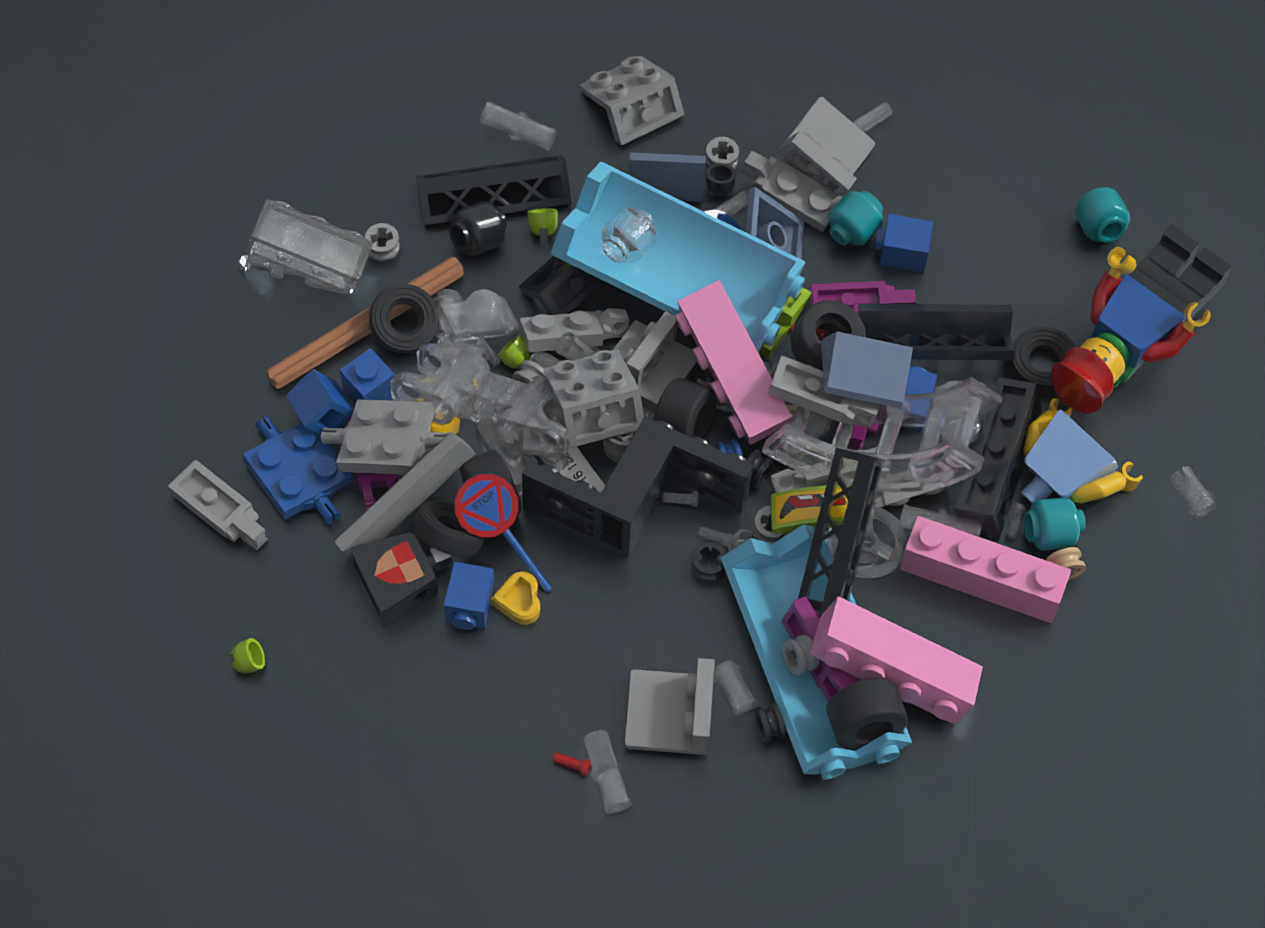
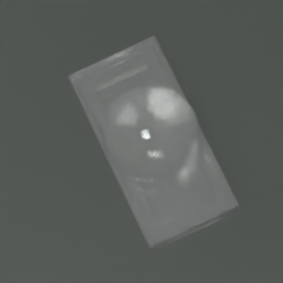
M476 290L466 301L440 303L435 310V314L450 342L515 334L519 327L504 296L499 297L492 290Z

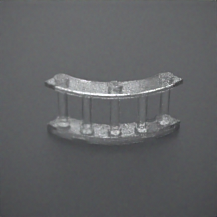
M971 376L957 385L940 391L923 394H905L902 408L880 404L874 423L885 425L875 453L847 449L855 424L839 422L832 444L805 434L812 411L797 406L791 425L785 424L766 439L762 452L780 463L807 475L810 469L829 475L835 448L837 447L885 459L877 492H918L923 490L924 485L938 482L944 487L967 479L981 471L984 458L968 448V444L977 416L1000 405L1003 397ZM958 422L954 438L951 437L937 445L943 425ZM901 426H926L918 451L892 454ZM844 458L840 475L846 485H852L858 461Z

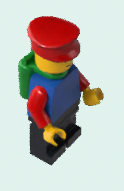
M1173 224L1168 227L1163 233L1161 240L1141 260L1137 267L1136 260L1131 255H1128L1124 262L1120 264L1121 259L1125 257L1126 251L1121 247L1113 248L1107 258L1108 264L1112 268L1110 271L1104 272L1092 295L1090 320L1095 325L1092 338L1087 339L1080 347L1069 349L1062 360L1055 363L1052 367V385L1061 401L1076 412L1092 414L1100 410L1103 406V400L1110 396L1113 387L1116 388L1119 383L1127 382L1144 362L1154 363L1174 358L1195 335L1193 331L1195 326H1204L1209 322L1211 313L1208 309L1204 312L1201 319L1194 321L1192 318L1224 286L1232 266L1205 247L1195 256L1199 243ZM1121 274H1126L1123 279L1120 277Z

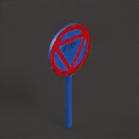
M491 473L478 474L467 479L458 489L454 500L455 514L460 525L470 534L479 537H495L502 533L543 590L549 592L551 590L550 584L508 529L514 523L518 513V497L513 486L503 477Z

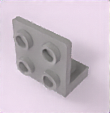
M642 56L627 58L620 66L609 71L595 73L590 77V80L580 84L582 93L606 109L615 141L620 145H624L684 116L674 76Z
M820 97L811 106L777 152L801 173L834 193L841 195L848 191L857 178L853 174L873 149L875 142L826 99Z
M619 350L599 351L592 356L573 361H561L554 366L544 369L545 377L561 409L565 438L569 448L638 429L644 418L640 388Z
M698 658L696 673L632 670L630 675L625 747L637 750L707 755L715 659Z

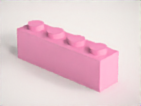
M720 280L678 300V310L680 313L675 315V319L684 336L691 334L698 347L692 349L695 358L702 370L709 367L715 379L714 382L710 383L711 388L720 404L727 402L733 415L728 417V420L738 439L745 436L748 444L751 445L791 425L792 416L784 401L767 394L772 378Z
M918 516L900 567L902 571L1051 624L1071 573V569L921 516Z
M839 596L820 616L810 655L824 661L829 666L839 668L861 680L880 678L891 681L896 685L902 701L914 704L934 714L937 718L947 720L953 724L960 720L974 706L983 666Z

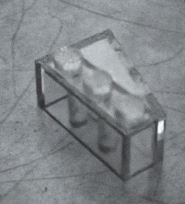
M266 198L252 228L237 269L248 271L250 265L271 270L270 275L274 278L283 279L284 273L306 278L305 285L351 296L361 278L373 242L365 239L358 232L345 231L329 224L319 216H309L293 209L285 202Z

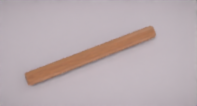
M450 257L407 284L418 286L431 296L462 277L464 274L463 267L455 257ZM406 304L394 306L390 311L389 320L391 321L412 307ZM370 307L267 369L266 373L270 383L276 389L282 388L371 333L369 326Z

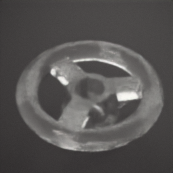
M872 507L864 542L871 544L872 547H862L855 576L866 579L879 578L891 573L903 560L907 546L904 528L895 516L882 508ZM873 518L883 522L890 528L895 538V548L879 541L878 535L873 531ZM835 535L827 540L832 559H834L838 543ZM880 557L887 560L880 565L873 566L878 562Z

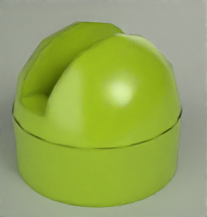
M534 209L527 212L528 225L533 234L540 236L541 229L547 228L548 236L555 232L558 225V212L556 209Z
M517 335L499 351L497 356L508 367L519 368V365L524 360H530L531 353L527 350L524 339Z
M254 638L239 642L230 652V658L235 660L231 665L240 673H252L262 669L265 665L264 651L259 642Z

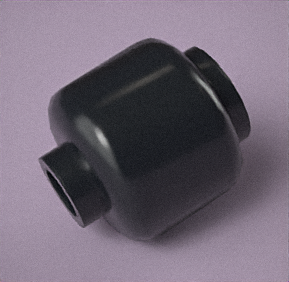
M481 201L455 212L452 217V223L449 226V235L452 243L458 250L468 255L476 256L502 244L505 238L507 221L502 211L496 209L488 202Z

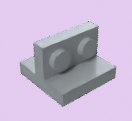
M667 311L664 312L657 323L652 321L648 326L635 320L613 349L620 351L640 388L642 406L655 412L666 386L677 378L688 380L699 366L693 350L675 341L678 323L675 316Z

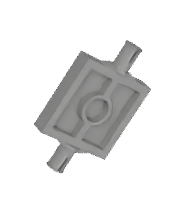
M357 399L347 427L344 429L324 427L322 429L323 432H321V441L323 444H342L336 461L341 472L405 475L420 461L427 449L434 448L451 432H431L430 426L435 413L431 402Z

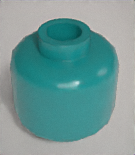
M1108 187L1088 191L1081 197L1075 208L1076 219L1085 235L1091 241L1098 243L1116 241L1125 233L1130 222L1129 210L1122 198L1114 189Z
M850 191L846 193L828 213V222L831 227L829 232L833 239L844 246L850 244L858 247L866 244L883 224V207L881 203L867 191Z
M1063 497L1034 501L1030 510L1024 513L1023 527L1027 541L1033 542L1039 550L1044 551L1074 547L1079 539V534L1085 531L1086 521L1083 511L1081 509L1077 510L1072 500Z

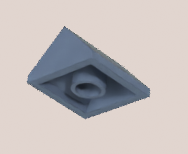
M630 152L629 175L681 201L703 202L706 156Z
M756 187L749 189L745 232L801 259L804 220Z
M835 332L823 338L821 353L825 393L902 408L913 347L842 332Z

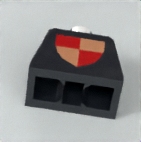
M411 532L350 548L353 567L383 628L391 625L435 597L438 593V587L434 572L453 565L451 555L436 550L433 547L423 551L415 534Z

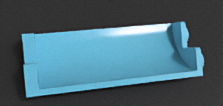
M600 162L586 177L576 208L561 223L551 251V255L674 316L680 313L678 310V300L720 280L758 353L764 344L768 346L773 344L781 327L776 324L789 297L797 298L806 279L800 276L805 261L603 162Z
M803 524L774 544L750 538L722 556L721 560L775 701L781 711L785 727L803 773L810 775L821 774L823 779H831L843 774L847 769L876 761L878 764L890 762L899 757V750L912 744V740L905 727L901 734L885 733L856 751L844 749L838 745L827 716L826 706L829 701H827L821 689L816 685L810 672L805 670L803 674L795 676L788 670L782 656V644L791 638L781 621L793 601L798 599L816 528ZM830 539L823 542L821 554L827 565L833 563L835 555ZM818 562V564H817V568H816V572H815V573H817V572H819L820 570H822V568H821L819 562ZM826 575L813 581L810 599L823 602L828 583ZM851 593L849 602L856 605L853 595Z

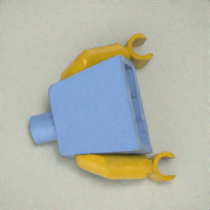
M1057 398L1052 399L1048 410L1043 412L1028 426L1023 449L1025 455L1024 463L1035 475V478L1020 493L1031 504L1037 500L1047 499L1052 493L1058 498L1067 497L1073 502L1081 504L1108 497L1121 490L1133 491L1143 479L1142 475L1132 478L1127 474L1134 466L1130 461L1123 464L1119 471L1114 472L1118 468L1116 460L1070 418L1073 408L1069 407L1064 412L1061 409L1057 410L1060 401Z

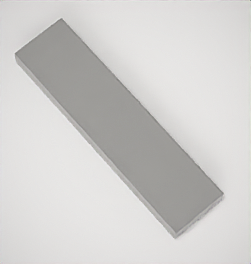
M453 432L449 433L336 539L335 543L342 552L351 556L350 548L387 537L449 479L464 462L468 461L475 454L474 450Z

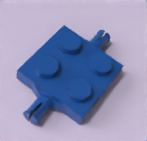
M268 415L263 416V420L259 418L255 426L266 440L261 445L243 454V462L282 517L286 520L300 511L316 508L327 525L333 524V520L334 522L339 520L341 514L334 507L330 498L337 491L352 484L353 475L350 472L340 471L336 463L338 455L330 444H323L321 435L305 428L302 423L289 430L279 431Z

